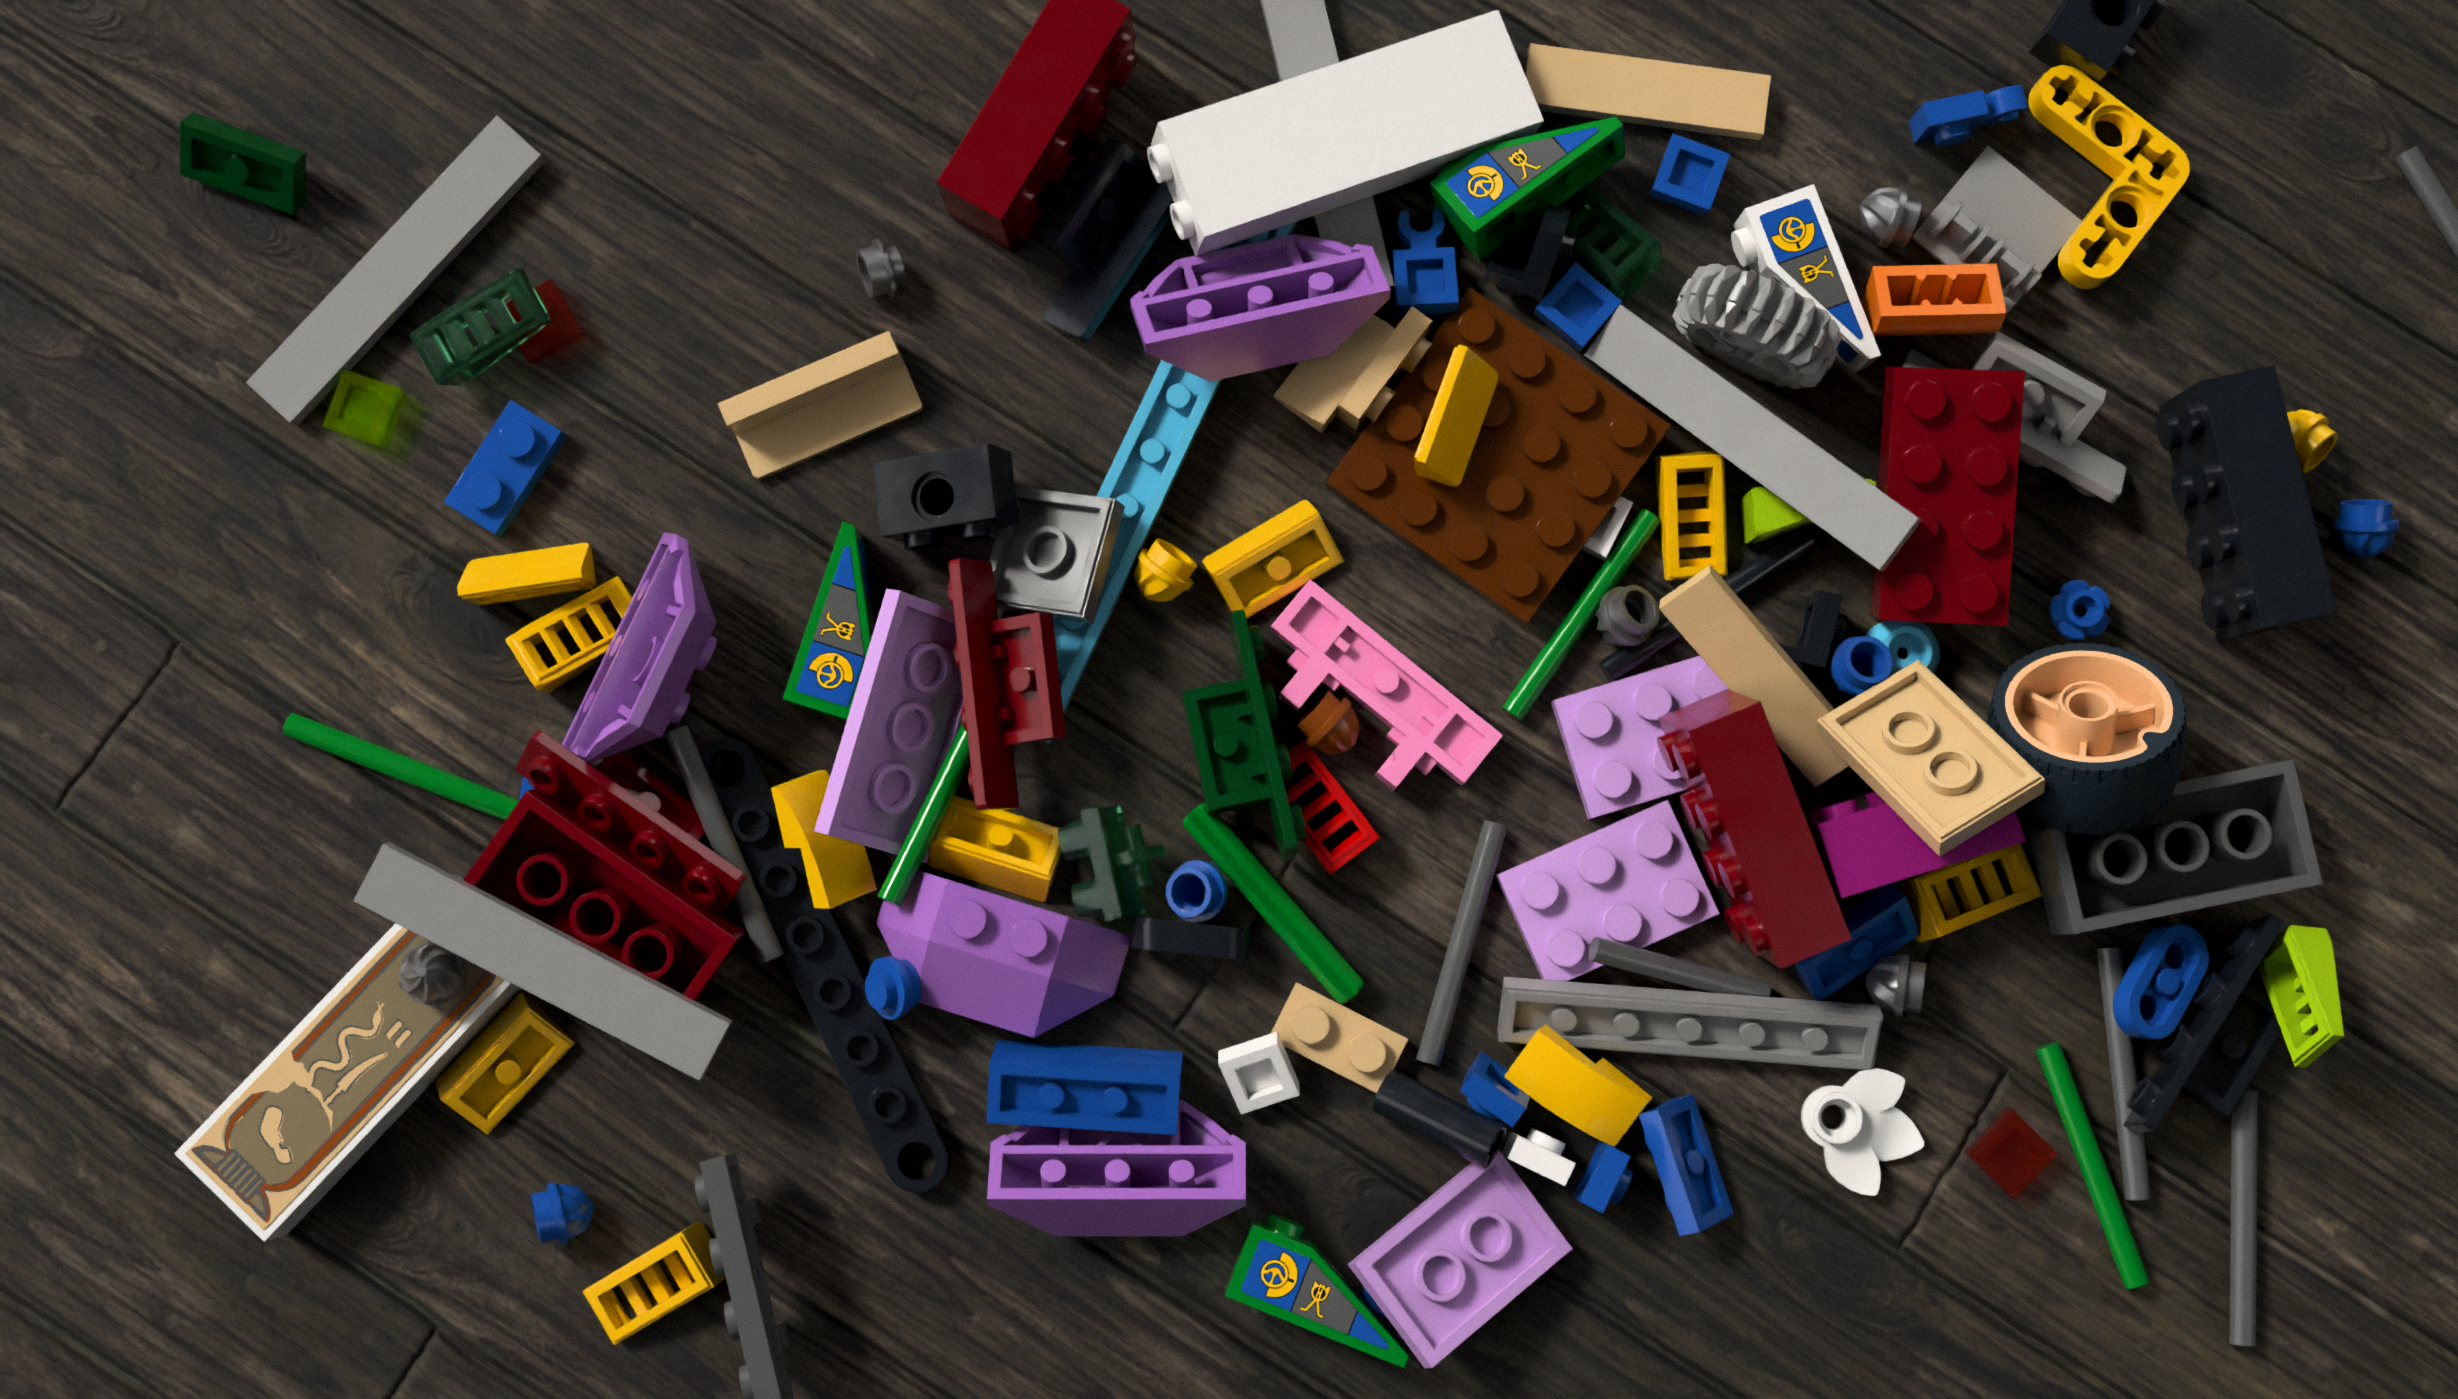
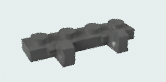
M736 1152L707 1159L699 1163L702 1175L695 1176V1191L703 1214L711 1213L717 1237L710 1239L709 1242L713 1268L718 1277L726 1275L731 1301L725 1302L724 1314L729 1335L733 1341L740 1339L746 1361L745 1365L739 1367V1379L744 1399H794L783 1353L791 1345L785 1320L776 1322L754 1229L757 1223L762 1222L757 1198L747 1200Z

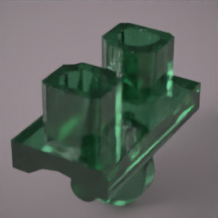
M1121 805L1103 808L1099 806L1080 811L1082 819H1078L1058 829L1057 832L1062 854L1067 861L1090 856L1093 865L1095 880L1072 885L1071 895L1076 915L1078 917L1104 916L1106 922L1145 914L1140 888L1154 885L1149 861L1166 857L1164 844L1146 847L1141 824L1126 827Z

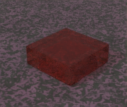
M552 279L498 308L524 357L532 365L585 336L559 287Z
M2006 1108L1964 1152L2008 1197L2014 1199L2058 1154L2013 1109Z

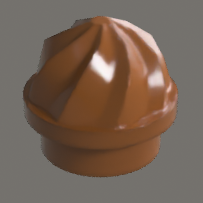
M1329 690L1314 702L1295 726L1306 736L1304 740L1305 745L1309 748L1314 747L1328 755L1339 754L1351 749L1356 744L1359 735V721L1351 706V702L1346 697L1339 700Z

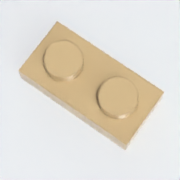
M1413 306L1410 308L1340 402L1337 412L1339 419L1356 431L1366 417L1374 423L1378 420L1396 395V392L1389 388L1391 383L1402 369L1412 374L1433 344L1425 339L1432 323L1431 319Z
M1297 982L1271 1033L1278 1032L1284 1047L1377 1093L1387 1074L1394 1069L1408 1041V1038Z

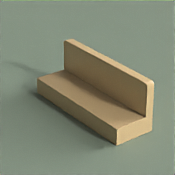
M890 331L717 403L727 427L738 439L752 475L758 480L919 413L923 409V404Z

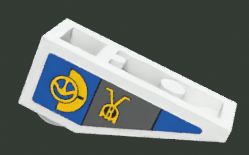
M1812 184L1745 208L1733 225L1735 231L1731 233L1733 250L1739 263L1743 267L1749 265L1750 270H1754L1758 275L1768 279L1775 278L1778 283L1786 287L1795 288V292L1801 296L1813 299L1816 307L1827 310L1831 319L1835 320L1839 326V334L1842 337L1837 347V356L1854 372L1868 368L1881 356V353L1815 185Z

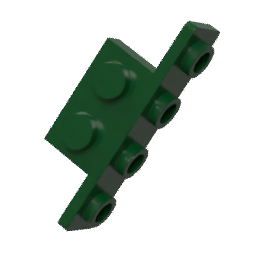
M1244 609L1231 611L1229 632L1240 680L1182 691L1181 697L1207 815L1269 803L1282 862L1294 860L1298 851V841L1306 840V829L1299 803L1290 805L1288 803L1284 781L1292 780V768L1286 744L1275 745L1270 722L1279 719L1278 707L1272 684L1261 685L1256 663L1265 661L1260 629L1258 625L1248 627Z

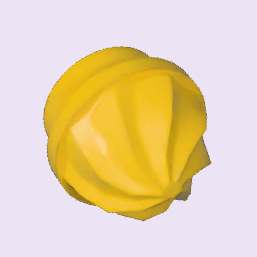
M2303 409L2287 412L2301 470L2304 473H2308L2317 467L2330 453L2338 439V433L2328 427L2329 419L2321 413L2316 414Z
M1157 538L1150 549L1143 548L1138 554L1139 560L1133 577L1139 591L1146 599L1157 602L1171 601L1182 592L1188 591L1193 585L1190 576L1197 568V564L1190 556L1173 544Z

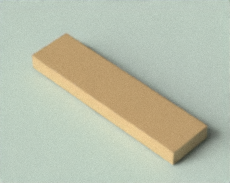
M1530 43L1525 76L1540 111L1596 119L1616 116L1620 122L1760 140L1764 135L1771 75Z
M1711 564L1660 599L1659 609L1728 689L1761 701L1777 745L1814 788L1849 766L1817 734V719L1834 710L1833 706Z

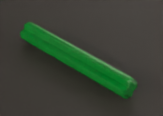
M1205 803L1199 804L1183 819L1184 828L1330 995L1342 1005L1349 1002L1364 987L1361 977L1218 814L1207 815Z

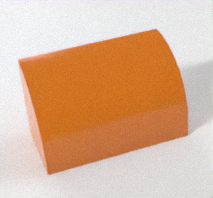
M1997 263L1873 266L1861 303L1874 336L1993 334L2001 328L2007 314Z

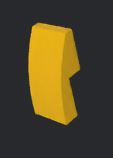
M817 770L771 788L784 847L801 849L814 908L831 909L877 890L864 845L814 831L830 779V775L826 770Z
M1547 1024L1536 1031L1504 1075L1517 1088L1524 1091L1532 1099L1561 1119L1613 1147L1620 1142L1639 1117V1114L1642 1113L1653 1098L1606 1059L1602 1058L1595 1064Z

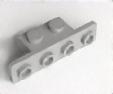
M1997 331L1971 369L2025 371L2019 458L2029 465L2036 467L2044 466L2064 477L2075 490L2086 496H2098L2109 503H2114L2122 492L2126 467L2077 439L2104 403L2106 390ZM1913 349L1910 350L1902 364V367L1949 369Z

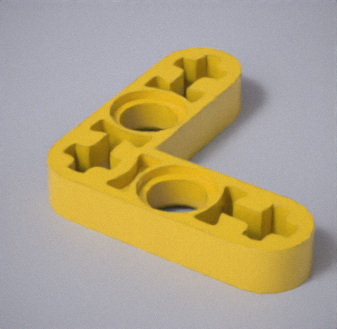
M2059 65L2045 72L2032 87L2028 100L2031 113L2047 129L2114 179L2062 246L2058 255V267L2061 275L2067 282L2077 288L2092 289L2103 284L2122 266L2186 182L2190 173V163L2186 153L2176 143L2082 71L2072 66ZM2058 88H2061L2068 94L2062 106L2055 103L2052 99ZM2087 106L2092 112L2080 123L2076 118ZM2108 121L2114 124L2122 135L2121 146L2111 147L2103 144L2095 133L2096 122ZM2135 145H2138L2141 150L2134 156L2132 161L2124 157ZM2155 162L2161 164L2164 168L2161 174L2162 178L2159 180L2150 175ZM2114 201H2124L2131 205L2137 214L2136 227L2127 228L2117 224L2110 213L2111 203ZM2101 237L2102 240L2109 244L2100 252L2095 259V265L2090 268L2082 261L2086 255L2085 251Z

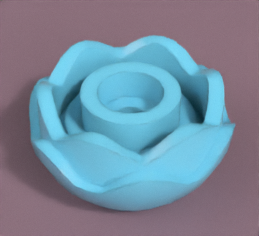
M1883 620L1867 632L1866 636L1880 640L1889 649L1893 659L1892 675L1917 660H1920L1935 675L1940 662V647L1932 630L1923 622ZM1899 648H1904L1907 651L1905 659L1898 657L1897 651Z

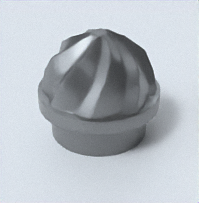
M1900 186L1898 188L1886 187L1876 189L1859 206V221L1861 222L1863 233L1877 242L1879 246L1886 248L1890 243L1905 247L1916 227L1922 201L1908 196V189Z
M1637 585L1611 589L1604 594L1600 602V608L1595 613L1599 619L1597 630L1602 631L1606 642L1617 644L1621 647L1637 646L1648 640L1660 618L1659 608L1653 596L1647 590Z
M426 941L414 946L403 958L400 966V982L406 994L414 1001L425 1005L443 1004L454 998L461 990L465 980V964L462 957L431 941Z
M1909 954L1888 956L1880 959L1866 977V986L1874 1004L1879 1005L1885 1011L1894 1013V1016L1902 1017L1903 1011L1921 1013L1927 963L1909 961Z

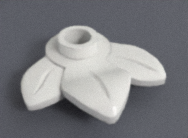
M1879 1068L1858 1071L1842 1087L1836 1085L1820 1087L1806 1098L1801 1110L1803 1129L1813 1142L1823 1147L1825 1164L1829 1174L1849 1190L1863 1195L1875 1196L1878 1194L1881 1182L1879 1161L1903 1158L1924 1147V1140L1913 1121L1901 1110L1894 1107L1904 1089L1905 1078L1888 1070ZM1829 1105H1836L1842 1114L1841 1122L1834 1128H1827L1822 1122V1113Z

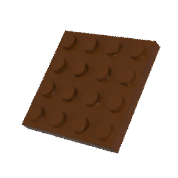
M1469 287L1459 301L1458 312H1451L1429 341L1433 344L1412 374L1406 372L1393 390L1396 392L1395 397L1375 423L1372 420L1369 422L1327 479L1326 487L1524 627H1527L1584 549L1586 543L1613 509L1618 499L1624 494L1667 435L1671 425ZM1460 344L1471 349L1495 369L1498 374V383L1461 484L1458 487H1452L1417 475L1416 470H1414V457L1455 347L1458 348Z

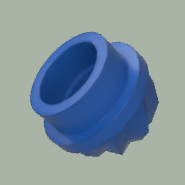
M2375 499L2345 500L2340 502L2339 517L2333 518L2332 527L2335 529V535L2340 546L2359 558H2369L2390 547L2395 537L2396 529L2399 528V519L2393 517V502Z
M1857 636L1845 639L1834 649L1830 658V674L1836 682L1837 689L1845 691L1853 697L1858 696L1892 675V655L1887 646L1874 637Z
M1203 860L1188 861L1181 864L1170 876L1166 885V898L1171 909L1183 920L1192 923L1207 922L1218 916L1227 901V881L1221 871L1212 863Z
M552 1182L547 1184L546 1191L530 1194L540 1244L557 1240L559 1246L566 1245L570 1239L587 1230L592 1218L593 1203L587 1194L577 1186Z

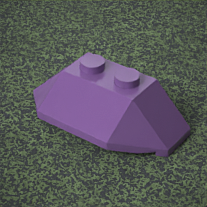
M1292 234L1175 260L1152 280L1144 292L1139 291L1130 299V306L1146 353L1212 382L1330 355L1390 300L1391 290L1372 246L1355 244L1353 247H1350L1335 240Z
M663 533L561 744L588 764L663 736L668 725L675 727L683 717L688 706L690 694L684 690L694 670L702 671L714 652L717 638L711 636L717 623L687 539L677 534Z
M919 870L901 906L896 907L883 901L876 922L892 956L898 960H908L916 968L921 981V998L919 1003L1032 1038L1114 996L1132 938L1131 935Z
M1179 1100L1177 1135L1020 1125L1008 1136L1003 1134L991 1142L987 1203L988 1206L1054 1236H1184L1246 1206V1142L1234 1134L1230 1136L1215 1121L1184 1100Z

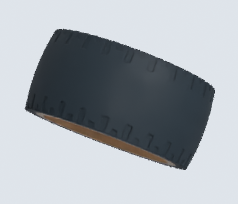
M2066 643V645L2058 644L2054 645V647H2045L2043 650H2036L2030 655H2025L2023 659H2018L2013 666L2010 665L2007 672H2004L2001 679L1998 680L1987 718V725L2045 778L2044 793L2016 810L2017 813L2021 816L2024 815L2030 821H2035L2037 824L2045 825L2053 830L2058 829L2061 832L2068 831L2073 832V834H2104L2105 832L2113 833L2117 830H2125L2128 827L2137 826L2140 822H2145L2149 817H2153L2158 810L2164 807L2165 803L2167 804L2181 772L2186 746L2187 727L2186 708L2180 689L2176 687L2174 680L2170 679L2169 675L2163 672L2162 668L2158 665L2155 666L2152 661L2144 659L2143 656L2133 654L2128 650H2122L2119 647H2110L2105 644L2097 645L2096 643Z

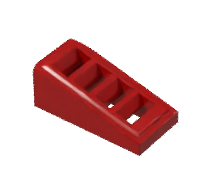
M1303 740L1288 751L1291 768L1293 771L1305 762L1312 772L1288 789L1286 794L1290 805L1318 782L1327 791L1301 810L1306 829V840L1302 841L1330 876L1378 840L1380 836L1313 750L1304 744ZM1335 802L1341 812L1313 832L1306 822ZM1350 822L1356 829V832L1329 852L1322 841Z

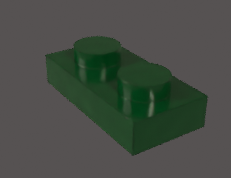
M194 112L180 122L181 176L292 215L305 204L307 152Z

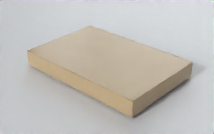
M1920 660L1913 662L1817 719V734L1939 857L2044 793L2045 778Z

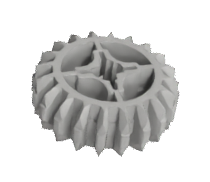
M1718 263L1698 267L1691 279L1689 278L1686 284H1684L1676 300L1677 307L1672 315L1680 333L1685 335L1689 343L1703 349V354L1711 355L1721 363L1729 365L1741 373L1751 375L1760 382L1766 380L1778 387L1786 385L1793 389L1815 387L1827 370L1831 369L1838 354L1837 347L1842 339L1839 334L1840 328L1835 320L1831 319L1827 310L1816 307L1813 299L1801 296L1795 292V288L1786 287L1778 283L1775 278L1768 279L1758 275L1754 270L1743 271L1735 265L1724 267Z

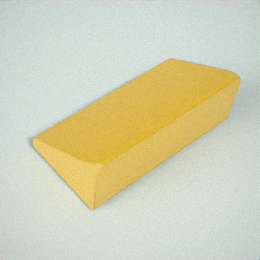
M1459 344L1458 348L1455 347L1414 457V470H1416L1417 475L1452 487H1458L1461 484L1498 383V374L1495 369L1466 346Z
M1308 500L1298 502L1202 560L1231 611L1244 609L1246 619L1302 587L1310 579L1314 580L1344 562L1319 512Z
M579 543L471 560L467 564L457 585L458 596L470 603L481 606L593 589V586H596L592 548L588 543Z
M955 795L931 843L928 864L930 867L1034 901L1045 902L1057 870L1068 831L1004 810H977L975 801Z
M521 992L437 1079L436 1087L440 1100L488 1135L575 1044L574 1040L532 999Z

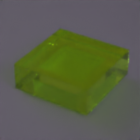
M344 369L323 427L330 431L387 449L407 392L401 388Z

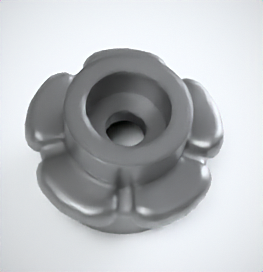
M873 239L872 246L856 251V262L862 284L870 298L883 294L888 295L889 298H894L897 295V284L905 282V270L901 256L896 247L886 249L880 239Z

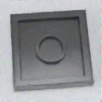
M1015 486L1019 524L998 528L999 536L995 538L989 559L993 567L997 609L1024 614L1036 612L1052 613L1053 618L1093 624L1125 506L1112 498Z

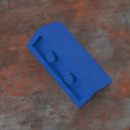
M998 1040L989 1062L986 1123L1177 1135L1183 1052Z

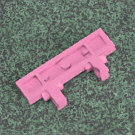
M1311 579L1270 627V631L1295 650L1287 663L1297 673L1280 692L1278 698L1298 713L1302 705L1312 693L1316 692L1321 684L1332 693L1340 687L1391 728L1386 737L1396 744L1397 748L1374 776L1392 791L1400 784L1413 766L1426 776L1433 766L1436 765L1462 786L1503 736Z

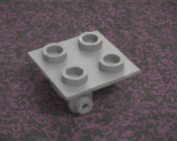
M1987 146L1911 239L1943 265L1997 263L2006 313H2008L2022 295L2026 294L2042 276L2041 272L2060 251L2082 220L1991 147Z

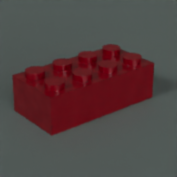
M1049 0L936 182L950 217L1012 252L1020 238L1028 241L1032 237L1044 215V209L1040 205L1051 187L1059 190L1064 185L1076 162V158L1071 154L1083 135L1089 139L1093 137L1107 112V106L1103 104L1114 84L1120 88L1126 84L1136 67L1139 56L1134 53L1136 35L1133 32L1132 14L1129 7L1117 0Z
M1913 367L1885 368L1878 489L1911 511L1922 521L1884 571H1880L1873 566L1870 614L1876 619L1886 621L2008 625L2025 371Z
M1726 689L1658 717L1664 731V735L1657 737L1660 752L1671 772L1679 770L1687 790L1686 793L1680 795V802L1691 827L1694 830L1701 828L1710 849L1702 853L1703 862L1716 887L1724 885L1732 906L1725 909L1724 914L1729 929L1737 943L1740 945L1746 942V945L1749 946L1756 957L1761 955L1778 968L1783 969L1852 940L1761 701Z
M536 789L525 792L463 879L467 883L696 1002L701 998L747 933L746 928L724 913H717L706 904L693 900L675 882L655 868L648 867L639 862L632 852L602 831L592 829L583 822L579 815L552 796L541 793Z

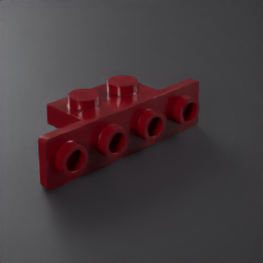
M967 558L953 559L949 561L950 580L948 583V598L954 609L957 636L954 655L956 664L961 672L964 700L961 719L968 736L971 763L968 772L969 787L974 795L977 810L1015 809L1019 806L1013 746L1066 738L1052 613L1036 612L998 619L991 562Z
M537 731L529 739L516 766V771L526 778L536 790L552 796L579 815L589 827L602 831L632 852L639 862L648 867L655 868L675 882L693 900L706 904L717 913L722 914L725 912L746 880V875L701 843L706 833L692 801L622 752L604 758L594 768L542 731Z

